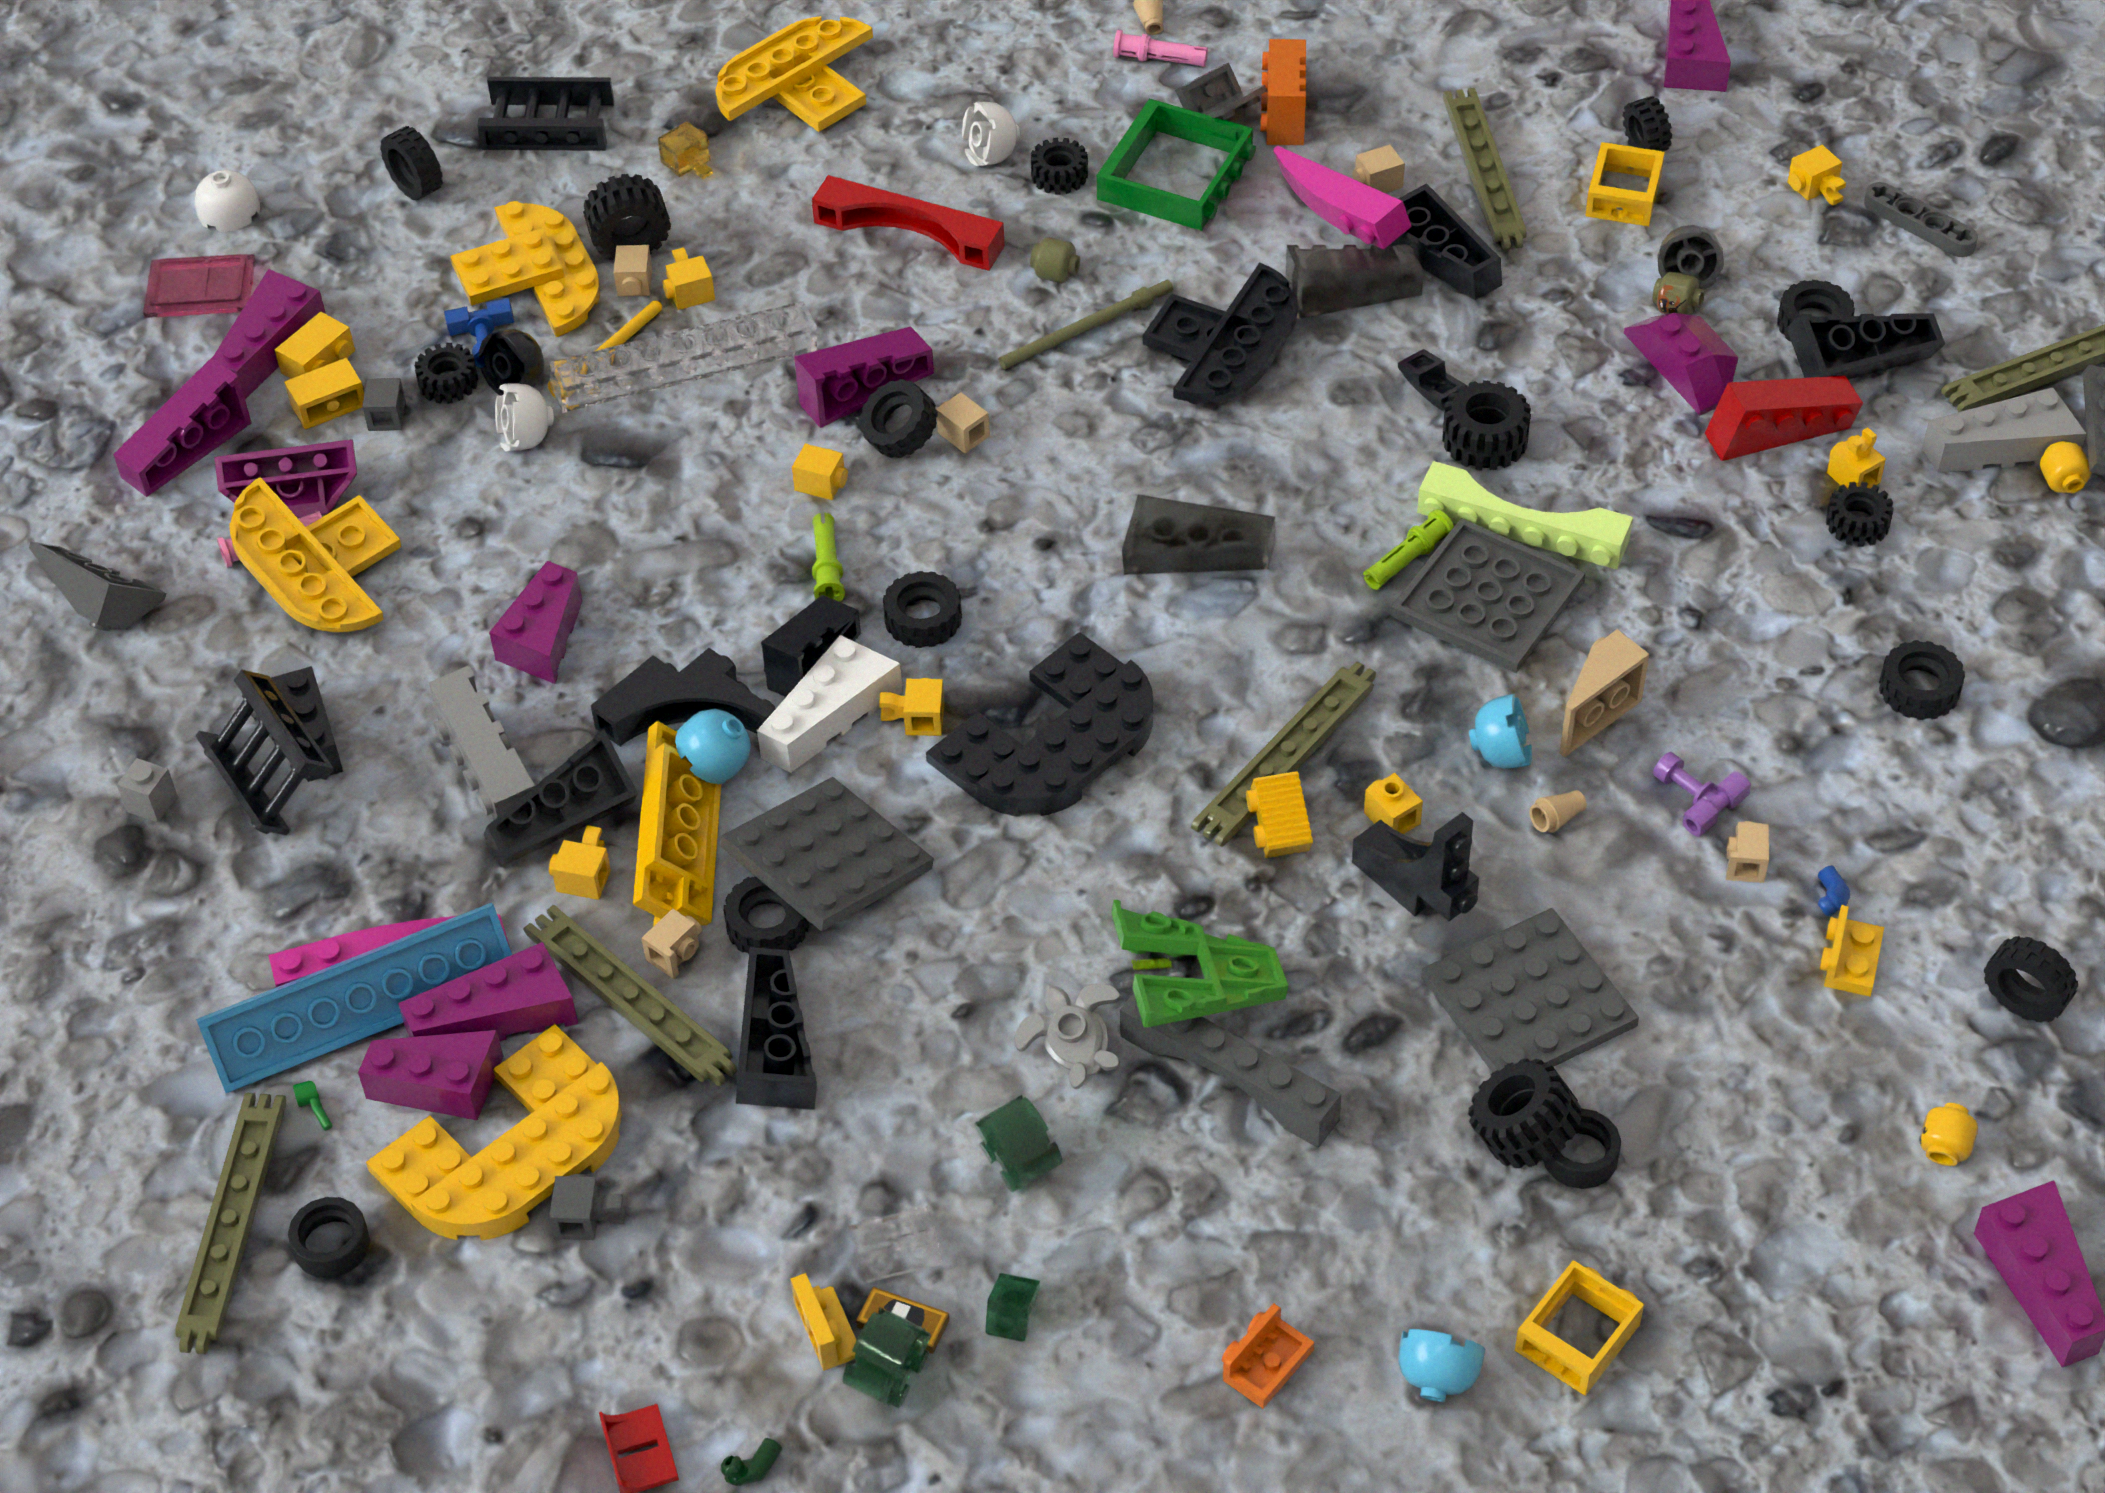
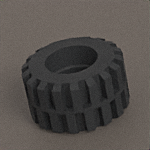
M621 174L619 178L612 176L608 178L609 181L606 183L602 181L596 185L597 190L589 192V199L585 200L583 205L585 209L583 214L587 228L597 251L601 255L606 254V258L613 260L615 259L616 246L649 245L650 255L653 249L658 250L662 246L661 241L667 240L669 236L668 231L671 229L670 218L658 186L654 185L653 181L649 178L643 180L642 175L637 174L633 177H629V174Z
M1483 380V383L1470 382L1468 387L1462 385L1457 388L1456 393H1451L1448 397V402L1445 404L1442 441L1444 442L1446 452H1451L1450 457L1455 461L1461 460V465L1466 467L1470 465L1475 466L1477 470H1482V468L1497 470L1498 466L1505 468L1511 465V461L1517 462L1521 458V454L1525 453L1529 437L1531 408L1526 403L1525 396L1517 394V389L1512 386L1507 388L1505 383L1497 382V384H1494L1488 380Z
M1528 1058L1520 1059L1516 1064L1511 1062L1506 1064L1500 1071L1496 1070L1493 1072L1491 1077L1487 1081H1483L1479 1086V1092L1473 1095L1471 1099L1473 1105L1469 1107L1468 1115L1471 1117L1469 1122L1494 1157L1501 1164L1507 1167L1512 1165L1514 1168H1522L1525 1164L1528 1167H1532L1541 1160L1547 1161L1551 1159L1555 1152H1560L1566 1147L1565 1143L1567 1140H1571L1576 1133L1574 1128L1579 1126L1581 1120L1579 1116L1581 1106L1572 1091L1550 1063H1544L1541 1059L1536 1058L1531 1062Z

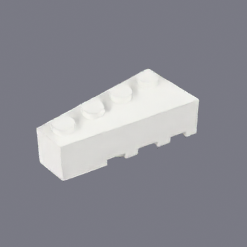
M840 635L757 730L761 759L792 773L826 748L828 740L838 734L844 735L852 729V723L864 714L870 716L880 708V692H891L898 695L903 691L900 663Z

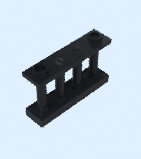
M611 77L487 78L491 104L495 105L493 118L478 119L477 128L482 150L606 151L607 139L604 120L598 117L601 106H614L615 101ZM508 105H526L524 118H506ZM539 105H557L555 118H537ZM570 105H588L586 118H568Z
M241 669L234 682L243 693V701L219 735L198 731L196 738L204 748V754L212 760L250 817L253 827L264 834L275 833L287 836L290 828L279 814L304 778L314 777L326 780L334 768L270 676ZM253 711H255L258 715L259 724L241 750L237 752L232 741ZM269 734H271L275 747L254 776L248 768V764ZM287 758L291 763L290 767L292 770L273 797L269 799L263 789L283 760Z

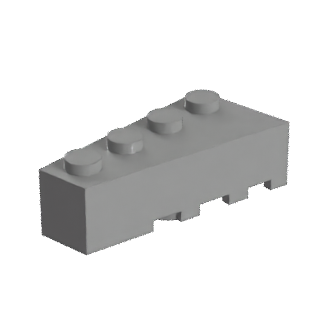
M2052 387L1929 420L1922 450L1938 473L1981 470L1983 465L1986 464L2010 468L2015 467L2016 462L2034 461L2035 466H2038L2045 450L2056 442L2076 443L2083 449L2087 433Z
M468 665L429 682L438 716V721L434 722V727L442 742L448 740L451 745L448 746L455 765L457 767L463 765L465 768L463 775L470 790L474 791L477 789L480 793L478 800L485 815L492 814L496 819L522 796L530 792L535 785L515 748H511L502 724L499 720L495 721L484 691L477 692L474 680L475 675Z

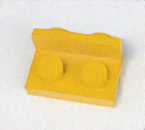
M1841 905L1838 918L1830 917L1826 933V939L1833 942L1831 948L1824 947L1819 970L1827 971L1824 987L1871 997L1884 927L1847 919L1849 906Z
M806 1273L790 1278L794 1304L823 1371L859 1358L861 1356V1349L834 1288L829 1286L821 1289L819 1285L812 1287Z

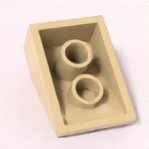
M1618 629L1607 637H1601L1594 642L1566 704L1560 745V754L1564 757L1642 702L1649 653Z

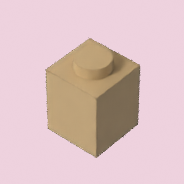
M1389 144L1356 155L1355 169L1352 173L1353 179L1383 193H1388L1403 188L1405 163Z
M649 245L616 246L614 278L617 296H650L653 268Z
M962 392L943 402L936 409L938 411V434L962 452L967 453L990 437L989 412Z

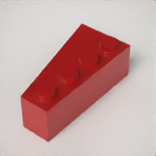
M1845 375L1729 382L1704 434L1720 460L1725 461L1850 429L1863 402Z

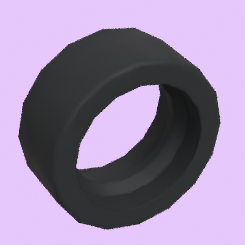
M1581 1108V1113L1579 1114L1581 1120L1579 1126L1574 1128L1575 1134L1590 1135L1599 1140L1606 1149L1605 1156L1596 1162L1584 1164L1573 1162L1557 1151L1552 1155L1551 1159L1543 1160L1545 1168L1555 1180L1569 1187L1586 1189L1603 1184L1614 1174L1618 1165L1621 1138L1617 1127L1608 1117L1597 1111Z
M324 1197L311 1201L299 1209L291 1220L288 1230V1239L296 1263L304 1272L317 1278H335L345 1275L359 1266L368 1254L370 1236L363 1213L353 1202L341 1197ZM344 1222L352 1227L353 1235L347 1244L336 1251L314 1253L306 1248L305 1242L313 1230L323 1224Z

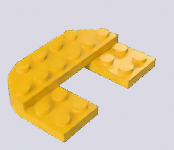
M556 1024L493 1069L495 1078L531 1114L476 1155L471 1157L429 1115L366 1161L368 1171L422 1226L431 1232L454 1240H458L459 1235H480L481 1240H487L508 1234L528 1223L527 1212L553 1194L555 1176L579 1174L586 1168L594 1173L613 1152L620 1137L619 1127L622 1116L621 1103L614 1078L602 1062L596 1064Z

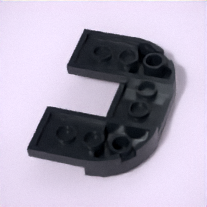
M1078 632L1029 671L1030 681L1068 709L1024 745L981 713L976 712L926 752V762L978 802L994 811L1011 816H1019V811H1040L1041 816L1067 809L1082 799L1083 788L1126 753L1134 757L1149 739L1153 727V691L1147 676L1135 662L1130 660L1126 664L1122 663L1081 632Z

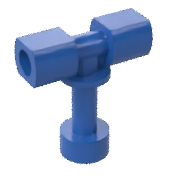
M509 298L486 302L487 309L469 312L466 306L444 311L450 336L469 332L472 336L476 337L477 343L472 347V354L478 368L486 367L484 356L479 357L482 340L494 331L495 326L514 323Z

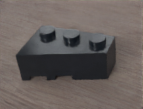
M821 595L761 642L767 689L787 697L840 635L855 642L861 634L859 610Z
M312 666L271 677L334 768L329 776L344 772ZM253 711L251 716L256 721L258 720V715ZM309 777L305 779L310 782L319 778Z

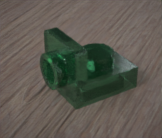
M1000 1273L987 1301L986 1334L1021 1342L1025 1341L1028 1334L1029 1316L1039 1296L1040 1281Z

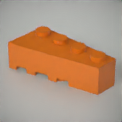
M1269 39V52L1262 53V70L1268 71L1262 72V85L1266 86L1268 92L1261 94V111H1267V113H1261L1260 132H1267L1266 145H1304L1306 39Z

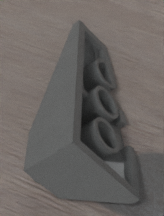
M30 542L29 549L74 610L79 615L90 620L89 625L93 628L103 631H110L111 627L126 629L165 600L167 593L142 580L133 578L131 581L119 576L120 571L93 564L91 559L63 547Z

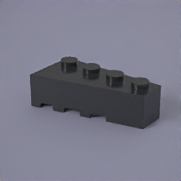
M1934 313L1891 314L1890 316H1874V314L1841 316V314H1828L1827 316L1812 317V314H1800L1786 328L1804 378L1845 375L1849 380L1931 358L1945 345Z

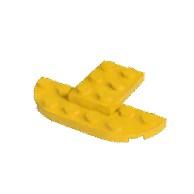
M818 16L803 19L786 26L739 53L722 67L717 76L718 82L715 89L717 104L721 113L731 121L773 97L816 131H822L866 104V94L829 68L827 64L873 38L872 27L861 21L841 16L840 21L833 19L822 21V17Z
M511 201L506 205L494 207L496 217L507 239L450 256L452 266L471 306L532 288L555 337L564 335L583 324L588 319V312L594 304L598 305L600 299L598 273L575 227L563 214L546 206Z
M261 477L253 481L242 491L233 505L234 511L231 523H229L234 551L242 564L289 616L303 625L328 632L363 630L384 620L383 612L352 577L401 548V541L360 495L305 527Z

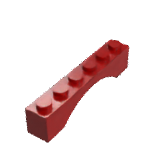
M828 175L812 198L813 217L816 224L841 231L874 226L911 230L928 236L942 244L955 256L959 263L990 271L1005 247L1004 222Z

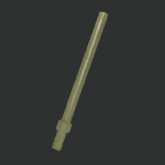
M1167 279L1150 288L1142 287L1133 291L1130 297L999 357V364L1005 370L1136 308L1142 310L1152 305L1153 300L1172 292L1173 285Z

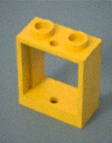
M1601 142L1588 191L1585 216L1649 227L1662 176L1665 152ZM1604 170L1649 177L1647 193L1602 186L1601 181Z
M1573 1260L1519 1327L1514 1351L1586 1396L1640 1326L1644 1304L1629 1290L1619 1289L1603 1279L1601 1274L1595 1269L1584 1267ZM1572 1294L1620 1323L1594 1359L1589 1358L1545 1330Z

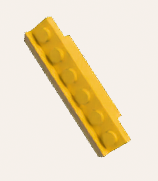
M657 721L648 728L633 905L654 915L653 926L672 909L685 917L687 915L693 917L701 926L708 925L712 921L721 784L709 783L694 775L689 770L693 765L686 756L681 759L677 752L675 743L677 731Z

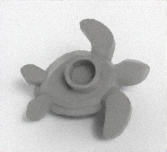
M1089 984L1080 991L1075 1005H1071L1068 994L1062 988L1049 985L1045 993V1002L1048 1010L1053 1014L1052 1017L1040 1014H1032L1026 1017L1016 1030L1014 1036L1015 1047L1020 1052L1025 1051L1037 1038L1044 1036V1043L1050 1056L1057 1063L1070 1070L1069 1082L1074 1089L1082 1087L1087 1081V1075H1096L1101 1068L1106 1071L1118 1069L1120 1067L1119 1058L1114 1053L1107 1051V1026L1101 1015L1094 1010L1100 1005L1120 1001L1121 996L1113 986L1107 984Z

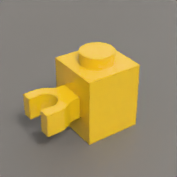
M1820 145L1791 159L1787 183L1807 201L1823 194L1825 199L1834 206L1842 202L1844 197L1838 192L1846 187V182L1840 178L1843 162L1825 146Z
M684 247L672 250L675 263L665 265L667 279L662 280L667 299L673 298L678 310L714 301L713 279L703 255L688 259Z
M1867 427L1862 430L1861 437L1857 434L1849 437L1845 442L1837 443L1829 454L1827 474L1840 485L1844 484L1847 488L1849 487V482H1856L1857 487H1861V482H1867V488H1872L1873 485L1881 483L1886 458L1873 448L1877 435Z
M906 678L905 696L891 692H880L881 721H893L898 718H904L905 735L942 736L945 703L943 679Z
M587 825L582 843L563 840L558 854L554 853L549 864V874L553 876L556 892L596 900L600 899L611 872L607 849L604 848L605 843L603 840H599L602 828Z

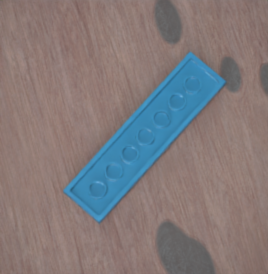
M489 903L200 1017L196 1021L225 1093H229L403 1023V1018L398 1003L511 956L512 952L495 907L492 903Z

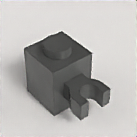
M583 1174L555 1176L549 1214L554 1239L595 1240L598 1221L624 1224L626 1207L622 1206L623 1194H608L600 1197L596 1177H588Z

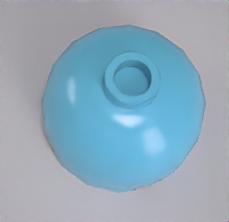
M1515 694L1497 697L1484 704L1476 715L1475 729L1469 730L1473 750H1480L1485 761L1492 766L1503 769L1525 767L1532 763V745L1524 747L1529 728L1519 698H1515Z
M710 709L696 713L677 730L675 738L680 758L683 759L686 756L693 765L689 770L697 777L709 783H725L728 779H732L748 761L751 747L748 732L740 720L723 710Z
M1409 1329L1408 1333L1402 1331L1398 1362L1401 1373L1411 1385L1421 1389L1420 1397L1432 1401L1445 1402L1446 1395H1459L1471 1388L1476 1382L1483 1366L1486 1349L1482 1345L1468 1339L1465 1340V1345L1462 1347L1459 1342L1452 1340L1453 1335Z

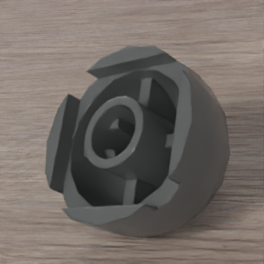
M1697 225L1681 226L1671 231L1662 241L1657 255L1658 271L1661 278L1668 272L1693 275L1699 280L1700 289L1704 290L1711 287L1717 281L1716 278L1724 267L1723 248L1717 237L1707 228Z

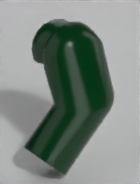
M765 1438L752 1458L741 1460L739 1456H728L723 1460L720 1470L725 1476L726 1482L735 1486L761 1481L773 1466L782 1451V1447L775 1440Z

